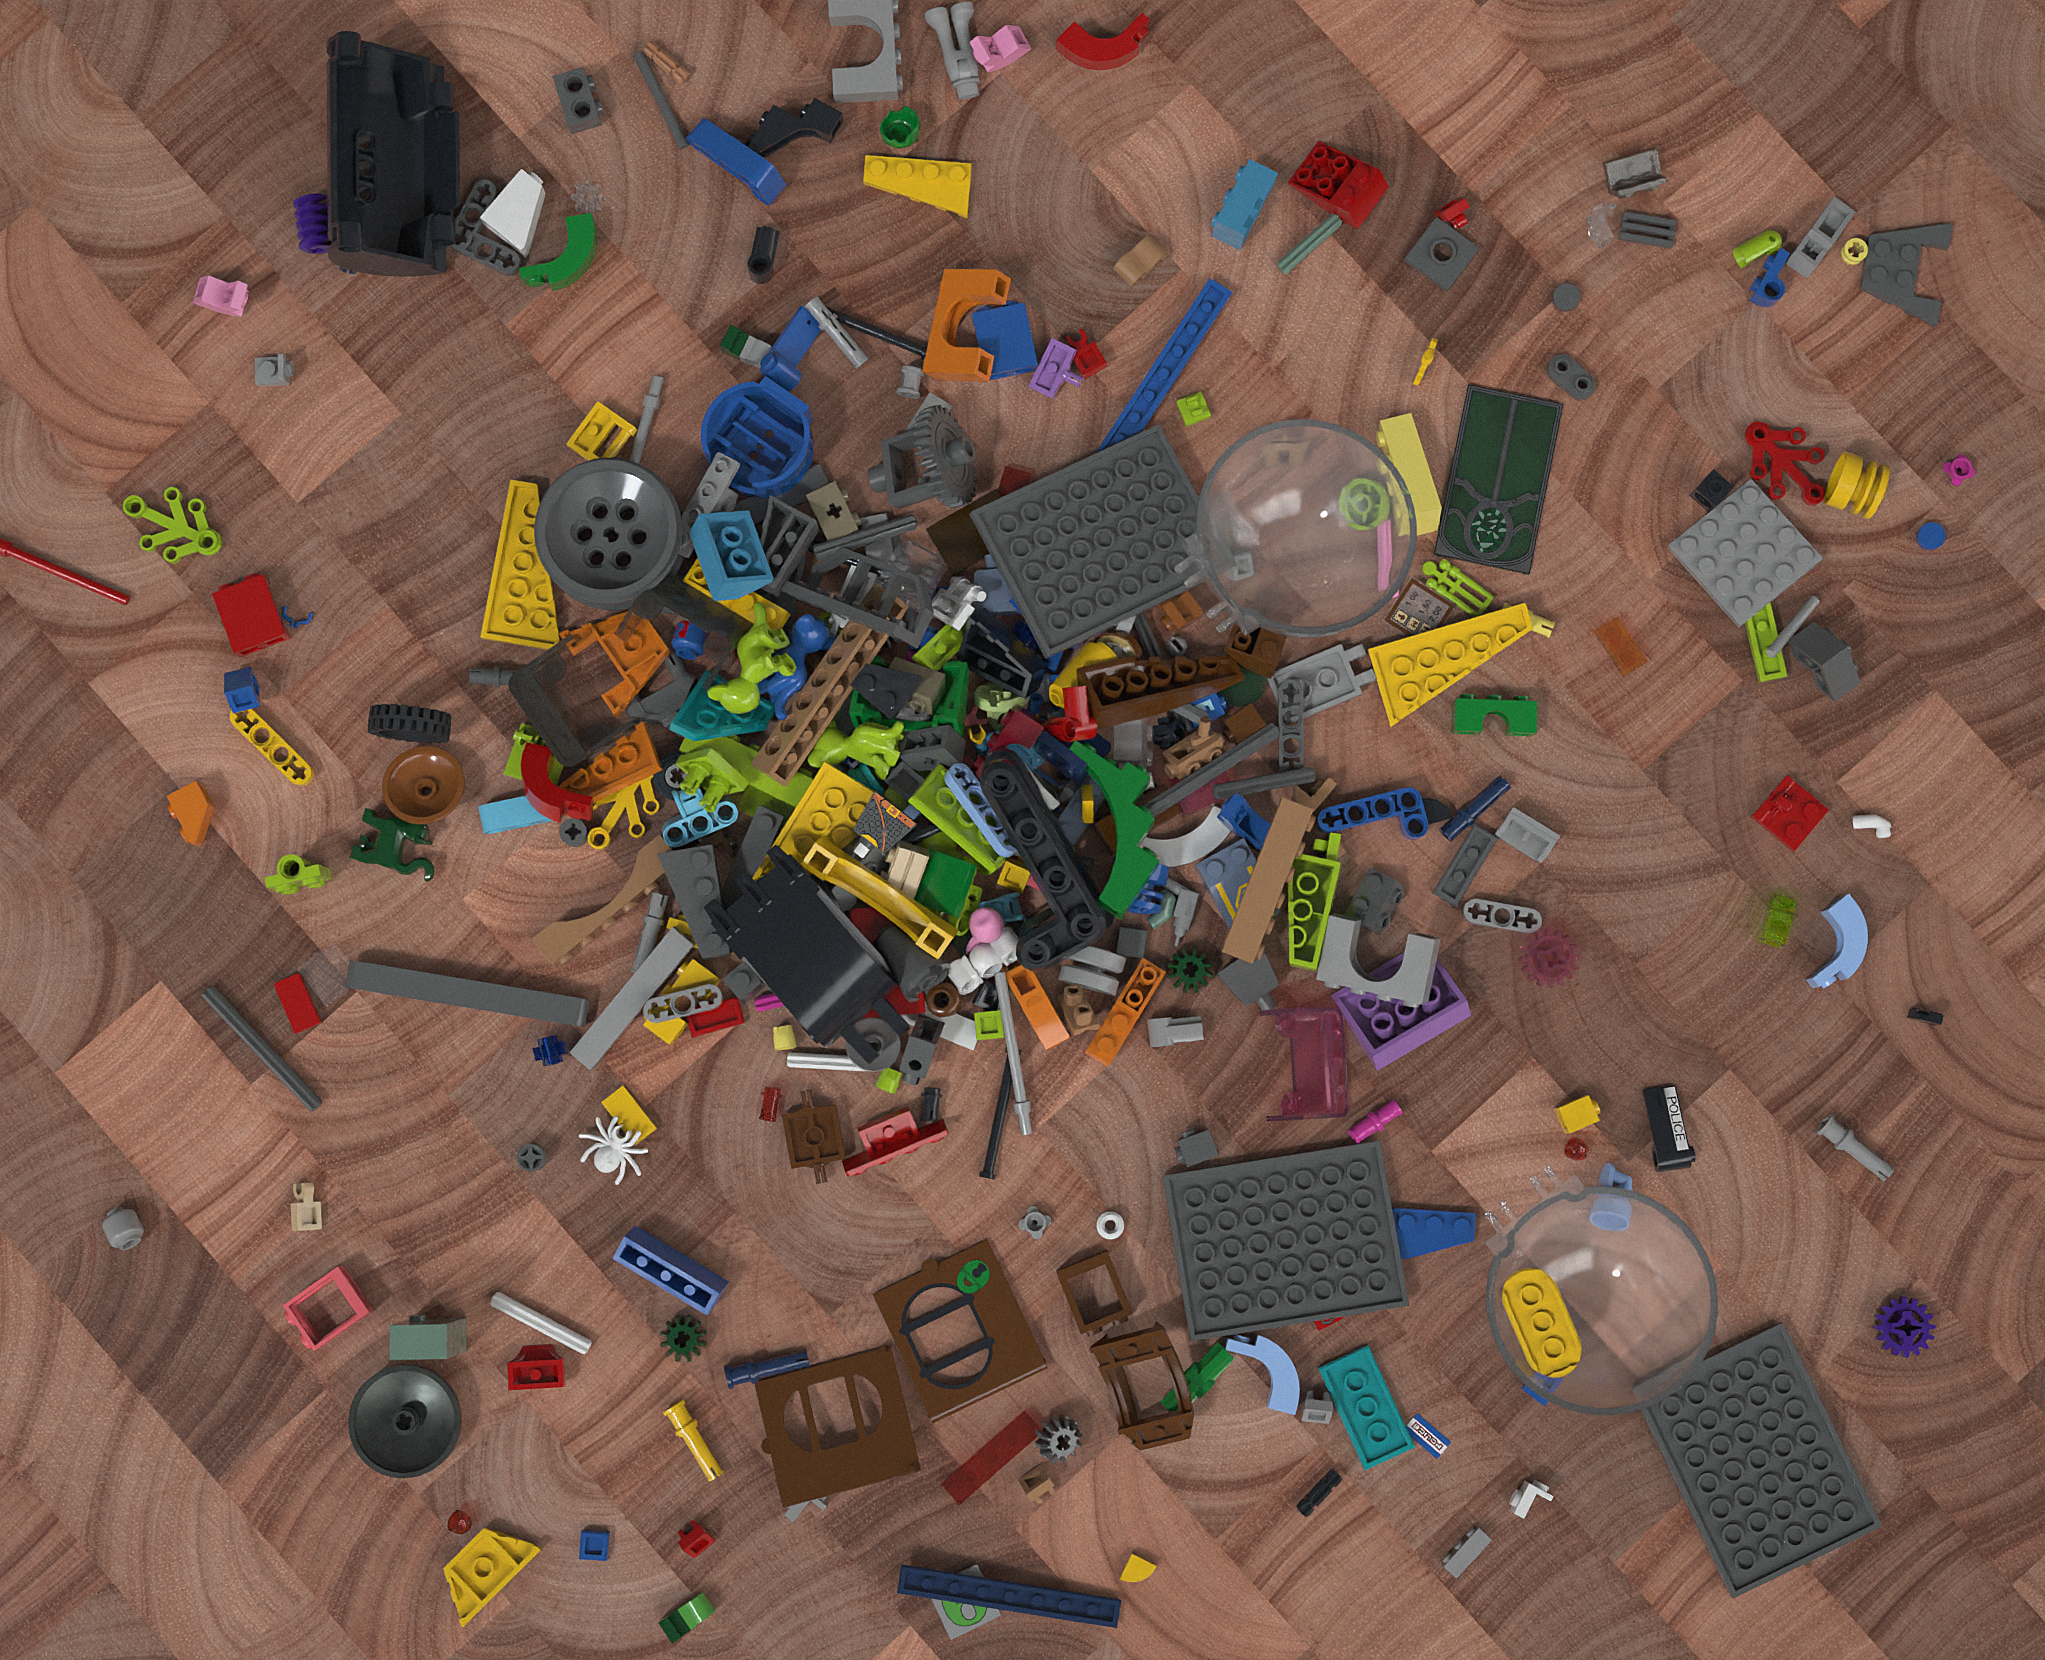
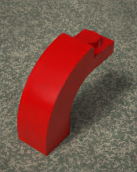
M1142 12L1121 34L1109 39L1091 36L1074 21L1056 40V50L1072 63L1086 69H1114L1130 62L1138 55V43H1141L1150 32L1148 30L1150 19Z
M526 742L521 756V778L524 794L531 806L541 815L561 823L564 814L574 819L591 820L593 797L563 790L554 785L549 779L554 764L553 748Z

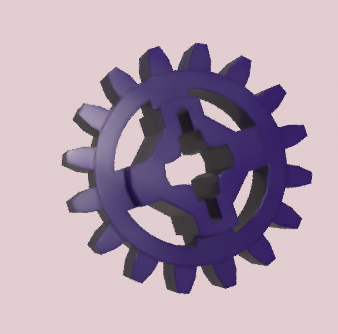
M1903 1296L1899 1297V1302L1892 1298L1888 1299L1890 1306L1880 1305L1879 1307L1883 1311L1882 1315H1874L1879 1320V1324L1872 1325V1328L1880 1332L1875 1336V1339L1879 1341L1884 1340L1881 1348L1885 1350L1891 1348L1892 1355L1897 1356L1900 1351L1902 1357L1909 1358L1910 1351L1913 1355H1920L1919 1347L1928 1349L1929 1347L1925 1341L1927 1339L1934 1340V1336L1929 1334V1330L1935 1329L1936 1325L1929 1324L1928 1321L1934 1317L1933 1314H1925L1924 1311L1927 1306L1925 1304L1917 1306V1299L1911 1298L1909 1302ZM1910 1310L1916 1313L1920 1321H1916L1912 1317V1312ZM1895 1312V1316L1890 1321H1888L1890 1316ZM1905 1323L1914 1326L1908 1327V1329H1904L1903 1331L1894 1328L1896 1326L1904 1325ZM1888 1332H1891L1896 1337L1898 1344L1890 1338ZM1920 1332L1918 1338L1913 1341L1914 1337Z

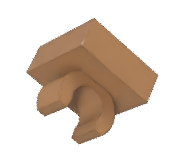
M1041 1464L1018 1480L1031 1502L1035 1500L1041 1504L1043 1501L1040 1496L1047 1491L1051 1495L1055 1494L1054 1484Z

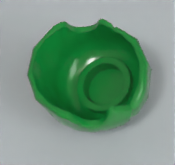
M903 106L900 111L890 110L886 118L881 121L880 135L887 145L894 148L902 149L911 146L918 139L920 132V119L917 112L908 106Z

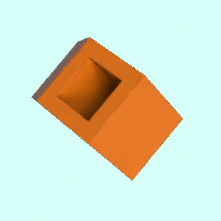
M194 781L167 795L166 797L170 802L167 808L174 819L178 818L182 826L179 831L185 842L200 846L204 842L215 807L204 785Z

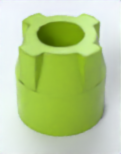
M889 1067L884 1069L880 1073L875 1087L895 1095L902 1073Z

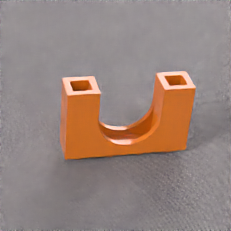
M944 269L932 328L929 334L926 356L923 361V373L938 381L989 382L995 356L981 348L959 347L956 332L961 318L972 307L980 304L1006 305L1011 278L996 269Z

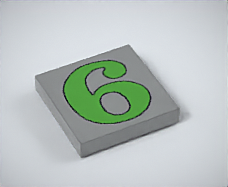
M977 1563L958 1572L984 1577ZM932 1599L951 1640L1001 1616L999 1609Z

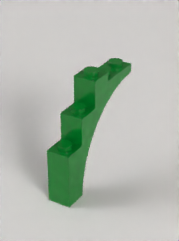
M1075 741L1069 750L1087 763L1086 771L1098 784L1110 806L1116 829V860L1110 879L1100 895L1098 903L1100 907L1122 920L1159 865L1156 853L1147 847L1142 849L1139 847L1154 826L1155 818L1152 817L1153 813L1142 805L1135 806L1148 787L1150 776L1147 775L1148 771L1144 767L1136 763L1133 766L1127 762L1123 769L1120 770L1118 769L1119 765L1114 760L1108 757L1103 759L1096 754L1097 751L1088 743L1083 742L1080 744Z

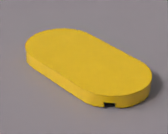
M1534 1267L1521 1268L1513 1272L1503 1286L1502 1301L1529 1365L1538 1373L1548 1377L1557 1378L1569 1374L1580 1360L1582 1345L1556 1282L1547 1272Z

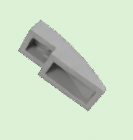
M1834 196L1785 264L1807 279L1856 212Z

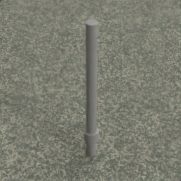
M653 376L649 393L644 397L642 404L644 411L629 458L630 461L638 464L641 460L654 412L658 411L661 401L659 395L664 378L659 376Z
M1005 971L996 972L994 975L1016 1102L1013 1103L1015 1114H1018L1021 1135L1032 1134L1029 1116L1031 1105L1030 1100L1026 1098Z

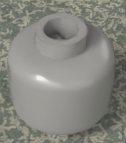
M122 1207L110 1210L107 1213L108 1217L102 1224V1229L110 1245L114 1248L127 1250L139 1244L144 1228L137 1213L133 1209H123Z

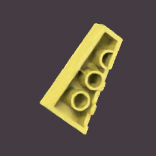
M1408 413L1380 420L1379 431L1375 433L1378 446L1382 447L1384 451V466L1386 471H1389L1391 477V488L1396 496L1406 537L1410 538L1438 531L1442 507L1412 414Z

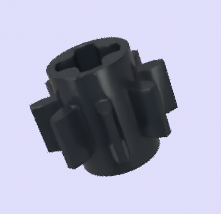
M1169 716L1157 718L1158 725H1154L1151 729L1152 740L1156 745H1160L1161 750L1169 749L1185 737L1184 726L1180 721H1176V717L1169 718Z

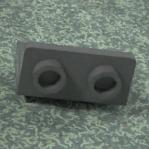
M1369 868L1344 915L1362 919L1361 925L1380 935L1389 925L1391 914L1395 907L1403 900L1405 888L1396 879Z

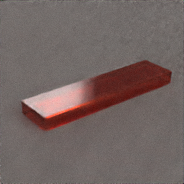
M1024 1410L945 1479L941 1485L958 1505L962 1504L1037 1438L1036 1430L1042 1429Z

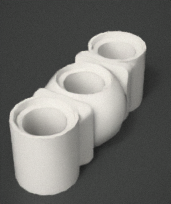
M1004 927L1003 934L997 941L990 944H979L972 949L969 958L964 955L962 958L952 962L950 968L946 969L948 977L961 995L974 991L980 984L984 983L982 978L994 976V973L1001 970L1003 963L1008 966L1010 963L1018 960L1016 944L1019 938L1011 927Z

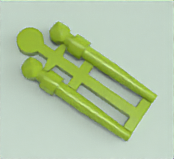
M1443 559L1439 563V567L1444 570L1443 573L1437 571L1436 565L1431 561L1426 562L1422 566L1424 575H1433L1438 579L1436 581L1433 578H1429L1425 586L1429 589H1434L1436 594L1445 597L1473 617L1481 616L1494 599L1493 595L1460 572L1461 569L1455 565H1450L1447 559ZM1447 574H1449V575H1451L1453 578L1456 577V578H1458V579H1457L1456 582L1454 583L1453 581H1451V580H1450L1449 578H1447L1446 576H1447ZM1443 582L1444 584H1446L1447 586H1449L1451 589H1450L1449 591H1447V588H1446L1445 586H1443L1441 583ZM1462 582L1487 599L1484 603L1461 588L1460 584ZM1455 591L1477 606L1479 610L1475 612L1454 596Z

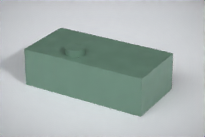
M409 1315V1320L390 1325V1360L448 1359L467 1351V1318H426V1315Z

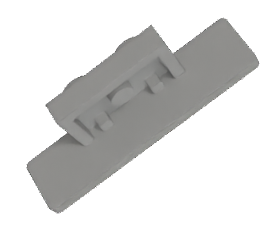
M720 452L715 455L681 517L682 541L679 554L686 558H689L694 550L689 531L698 515L732 512L736 506V500L739 495L728 487L738 471L740 463Z

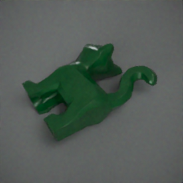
M365 808L362 821L379 832L375 843H372L369 837L360 835L359 846L353 845L350 858L365 864H378L402 875H410L419 868H422L425 871L424 880L426 882L432 880L435 874V867L430 860L423 857L415 858L408 864H404L401 861L406 839L414 844H433L429 840L430 829L428 824H412L397 817H379L375 810Z

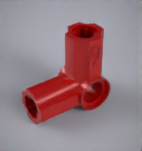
M1087 685L1062 688L1065 717L1048 718L1044 731L1048 732L1058 741L1073 742L1094 738L1097 733V723L1095 718L1089 713Z

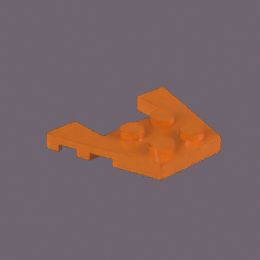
M640 608L608 617L606 621L593 625L588 623L582 625V628L570 632L565 630L559 633L574 656L595 641H599L619 670L624 680L601 695L616 718L621 715L671 653Z

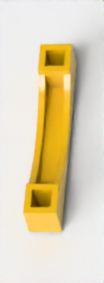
M824 837L815 842L801 863V866L823 881L826 880L841 887L875 908L907 933L916 942V945L937 959L940 958L958 932L955 927Z

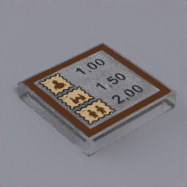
M1411 576L1382 620V623L1407 638L1443 627L1457 605Z

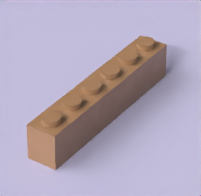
M1284 797L1280 799L1220 952L1253 964L1255 959L1260 960L1265 945L1261 944L1264 934L1270 935L1275 919H1272L1271 916L1274 909H1280L1285 894L1281 891L1284 883L1290 884L1296 868L1291 866L1294 858H1300L1306 843L1301 840L1305 831L1310 832L1316 818L1312 816L1314 809Z

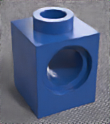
M251 666L224 673V694L233 713L260 707V687Z

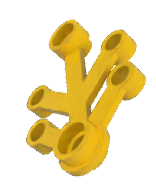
M653 775L595 803L593 810H596L599 805L615 802L602 825L593 828L589 832L587 839L591 847L596 850H603L609 846L611 841L609 834L625 808L630 822V835L634 838H642L645 835L646 827L641 823L634 793L639 785H641L645 799L643 809L649 815H656L660 811V804L655 799L651 784ZM655 802L656 809L651 812L648 811L647 804ZM636 825L642 827V832L638 835L633 834L632 831ZM599 834L605 837L602 844L595 842V838Z

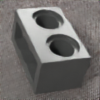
M581 67L552 76L571 134L601 126L599 116L604 115L600 100H594L592 91L596 90L592 75L587 76L584 68ZM572 85H582V88L579 91H570ZM583 108L590 109L589 114L584 117L577 115L579 110Z

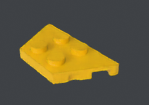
M487 1527L483 1528L443 1568L446 1580L451 1588L450 1593L453 1603L455 1602L459 1614L460 1625L464 1627L542 1548L539 1545Z

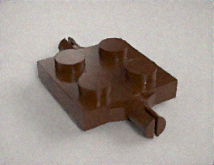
M806 1090L808 1101L806 1092L800 1091L803 1108L793 1113L782 1114L791 1169L799 1167L814 1168L816 1184L821 1183L820 1173L822 1183L828 1182L825 1166L832 1161L846 1159L837 1105L826 1107L814 1106L812 1090Z

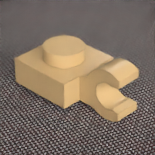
M313 1182L294 1184L293 1192L298 1203H291L292 1231L322 1229L321 1201L313 1202Z

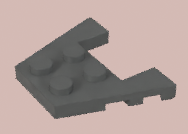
M1953 224L1869 235L1866 242L1868 253L1863 261L1859 289L1889 305L1893 304L1904 310V313L1911 317L1916 316L1925 321V324L1935 327L1938 324L1941 301L1914 297L1921 246L1947 250L1950 246Z

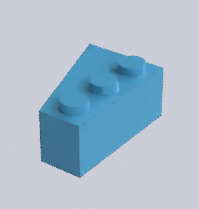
M1249 159L1246 166L1241 165L1234 178L1237 181L1234 188L1228 189L1222 201L1224 203L1223 208L1220 212H1216L1210 226L1214 227L1212 237L1241 250L1277 180L1278 173Z

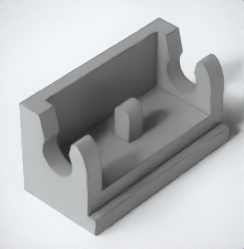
M1514 807L1508 811L1494 834L1538 863H1542L1547 858L1560 837L1557 833Z

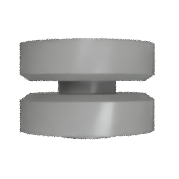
M1093 945L1067 958L1080 964V966L1063 965L1058 980L1072 985L1080 984L1081 988L1116 996L1119 981L1114 977L1104 974V972L1121 973L1126 958Z

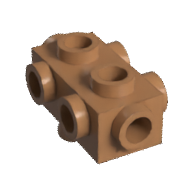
M1200 718L1197 731L1162 752L1165 762L1163 768L1171 779L1177 777L1183 780L1225 753V740L1219 732L1209 730L1211 722L1209 718Z

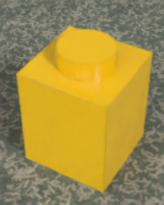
M1583 1095L1554 1108L1565 1134H1570L1600 1121L1597 1115L1600 1114L1599 1106L1594 1098L1590 1099L1589 1095Z

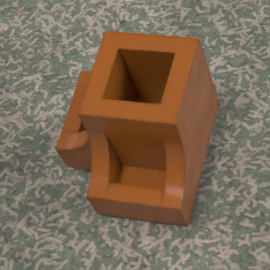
M1189 591L1155 606L1162 616L1160 618L1162 625L1168 632L1173 630L1175 635L1200 619L1204 613Z

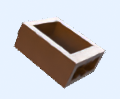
M1107 1250L1056 1270L1081 1334L1087 1333L1088 1337L1103 1331V1325L1111 1322L1113 1326L1120 1325L1129 1320L1128 1315L1133 1314ZM1105 1264L1123 1309L1084 1324L1067 1279Z

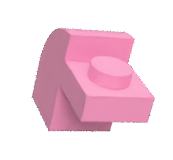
M1005 25L991 37L976 36L970 41L975 59L984 65L987 72L999 70L1015 62L1031 50L1021 28L1013 25Z
M209 275L201 277L193 304L231 316H242L248 299L249 291L246 290L248 284L240 281L227 283Z

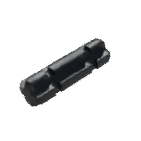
M1330 1470L1324 1476L1325 1479L1323 1481L1320 1480L1306 1495L1307 1498L1305 1500L1302 1499L1297 1504L1296 1508L1303 1516L1308 1517L1314 1511L1313 1508L1315 1506L1318 1507L1332 1492V1488H1336L1342 1482V1477L1335 1470Z

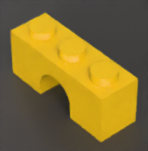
M692 959L690 963L685 961L677 971L679 978L674 984L669 983L660 996L707 984L717 986L721 979L699 962ZM711 989L706 990L707 995L699 998L706 1001L712 993ZM680 996V997L676 1000V1003H675L676 1008H677L678 1001H679L680 998H682L683 996ZM671 998L666 1000L667 1006L656 1007L653 1005V1009L649 1010V1014L659 1018L660 1012L669 1010V1016L674 1015L670 1007ZM682 1018L662 1023H653L646 1019V1022L643 1024V1026L669 1045L675 1043L688 1025Z

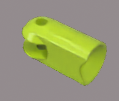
M1767 230L1733 249V256L1739 267L1743 269L1765 255L1774 254L1782 244L1781 235L1774 230Z

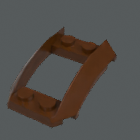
M1155 1322L1151 1328L1109 1338L1108 1335H1105L1090 1346V1352L1095 1354L1100 1364L1098 1368L1106 1383L1114 1406L1119 1435L1124 1434L1132 1440L1131 1444L1140 1451L1190 1439L1194 1419L1191 1395L1182 1365L1164 1326ZM1162 1357L1174 1387L1179 1410L1138 1420L1123 1366Z

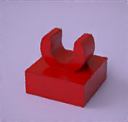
M1455 198L1434 213L1440 220L1449 221L1454 229L1456 227L1460 229L1468 223L1462 212L1470 206L1465 198Z
M691 1520L690 1524L693 1526V1530L686 1534V1532L680 1529L678 1534L681 1540L678 1544L684 1552L695 1559L716 1540L708 1530L694 1520Z

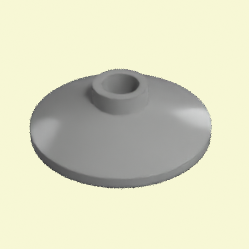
M870 1018L856 1023L857 1029L863 1034L870 1045L876 1046V1052L880 1056L869 1065L846 1041V1052L852 1063L860 1069L870 1072L882 1071L890 1067L896 1061L900 1052L898 1034L885 1021Z

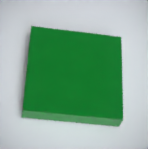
M930 849L929 859L914 900L922 905L959 918L977 865Z

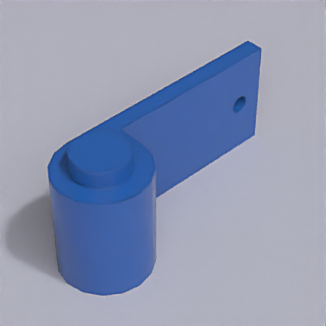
M800 305L769 353L760 362V372L788 392L798 385L802 374L796 366L821 331L818 327L820 324L805 307Z

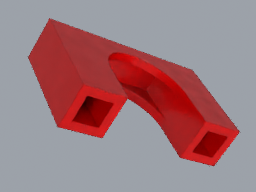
M873 907L850 909L851 916H847L872 945L878 941V934L882 929L887 926H897ZM900 987L895 988L885 997L901 1016L926 1014L924 991L917 995L920 999L914 1002H910L904 997ZM871 1009L861 1020L882 1017L874 1009Z

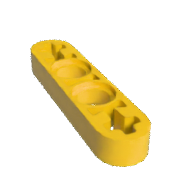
M254 709L241 711L243 713L249 712L247 718L255 724L252 728L243 721L238 723L240 719L238 716L239 712L233 713L231 710L229 717L233 726L289 781L297 786H306L311 783L314 778V770L311 765ZM263 728L267 729L270 735L269 739L265 743H258L255 738L256 732ZM280 747H285L289 753L288 758L284 762H277L274 757L275 751ZM294 763L300 769L306 768L304 771L306 777L304 779H295L297 773L288 766Z

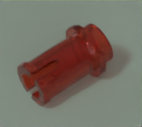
M765 1086L764 1091H761L763 1101L759 1119L770 1122L777 1121L779 1099L783 1098V1095L780 1094V1088Z

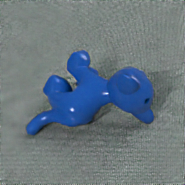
M805 614L792 623L789 632L790 645L771 654L774 657L787 653L797 667L794 675L784 676L778 671L758 683L760 694L768 692L772 696L771 703H775V713L779 720L787 718L785 707L788 699L802 690L807 682V670L804 663L807 653H813L818 650L828 651L837 636L830 633L827 624L823 620L811 614Z

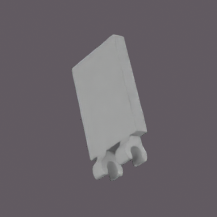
M1340 644L1277 670L1272 678H1267L1277 704L1278 686L1282 681L1294 679L1301 684L1303 688V719L1362 695L1360 687L1376 681L1377 678L1373 669L1356 676L1353 673L1349 662L1366 656L1362 644L1344 651ZM1292 683L1288 684V688L1283 689V694L1288 695V703L1282 702V708L1287 706L1299 707V702L1293 703V694H1297L1298 689L1293 688ZM1287 711L1283 715L1287 726L1298 722V715L1295 711Z

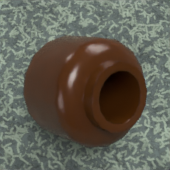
M941 982L933 986L926 995L927 1008L937 1017H950L957 1014L964 1002V996L959 993L952 982Z

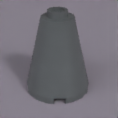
M887 926L879 932L877 945L904 997L908 1001L914 1002L919 1000L918 994L924 991L927 995L933 986L938 985L946 978L948 972L945 968H950L951 966L947 960L941 956L937 959L923 950L900 927Z

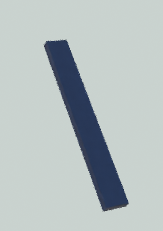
M901 1564L897 1593L1112 1628H1117L1121 1599L904 1564Z

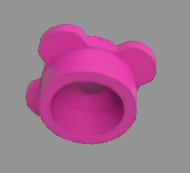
M1959 454L1954 461L1946 462L1943 465V471L1948 473L1954 486L1961 485L1963 480L1972 478L1975 475V469L1963 454Z

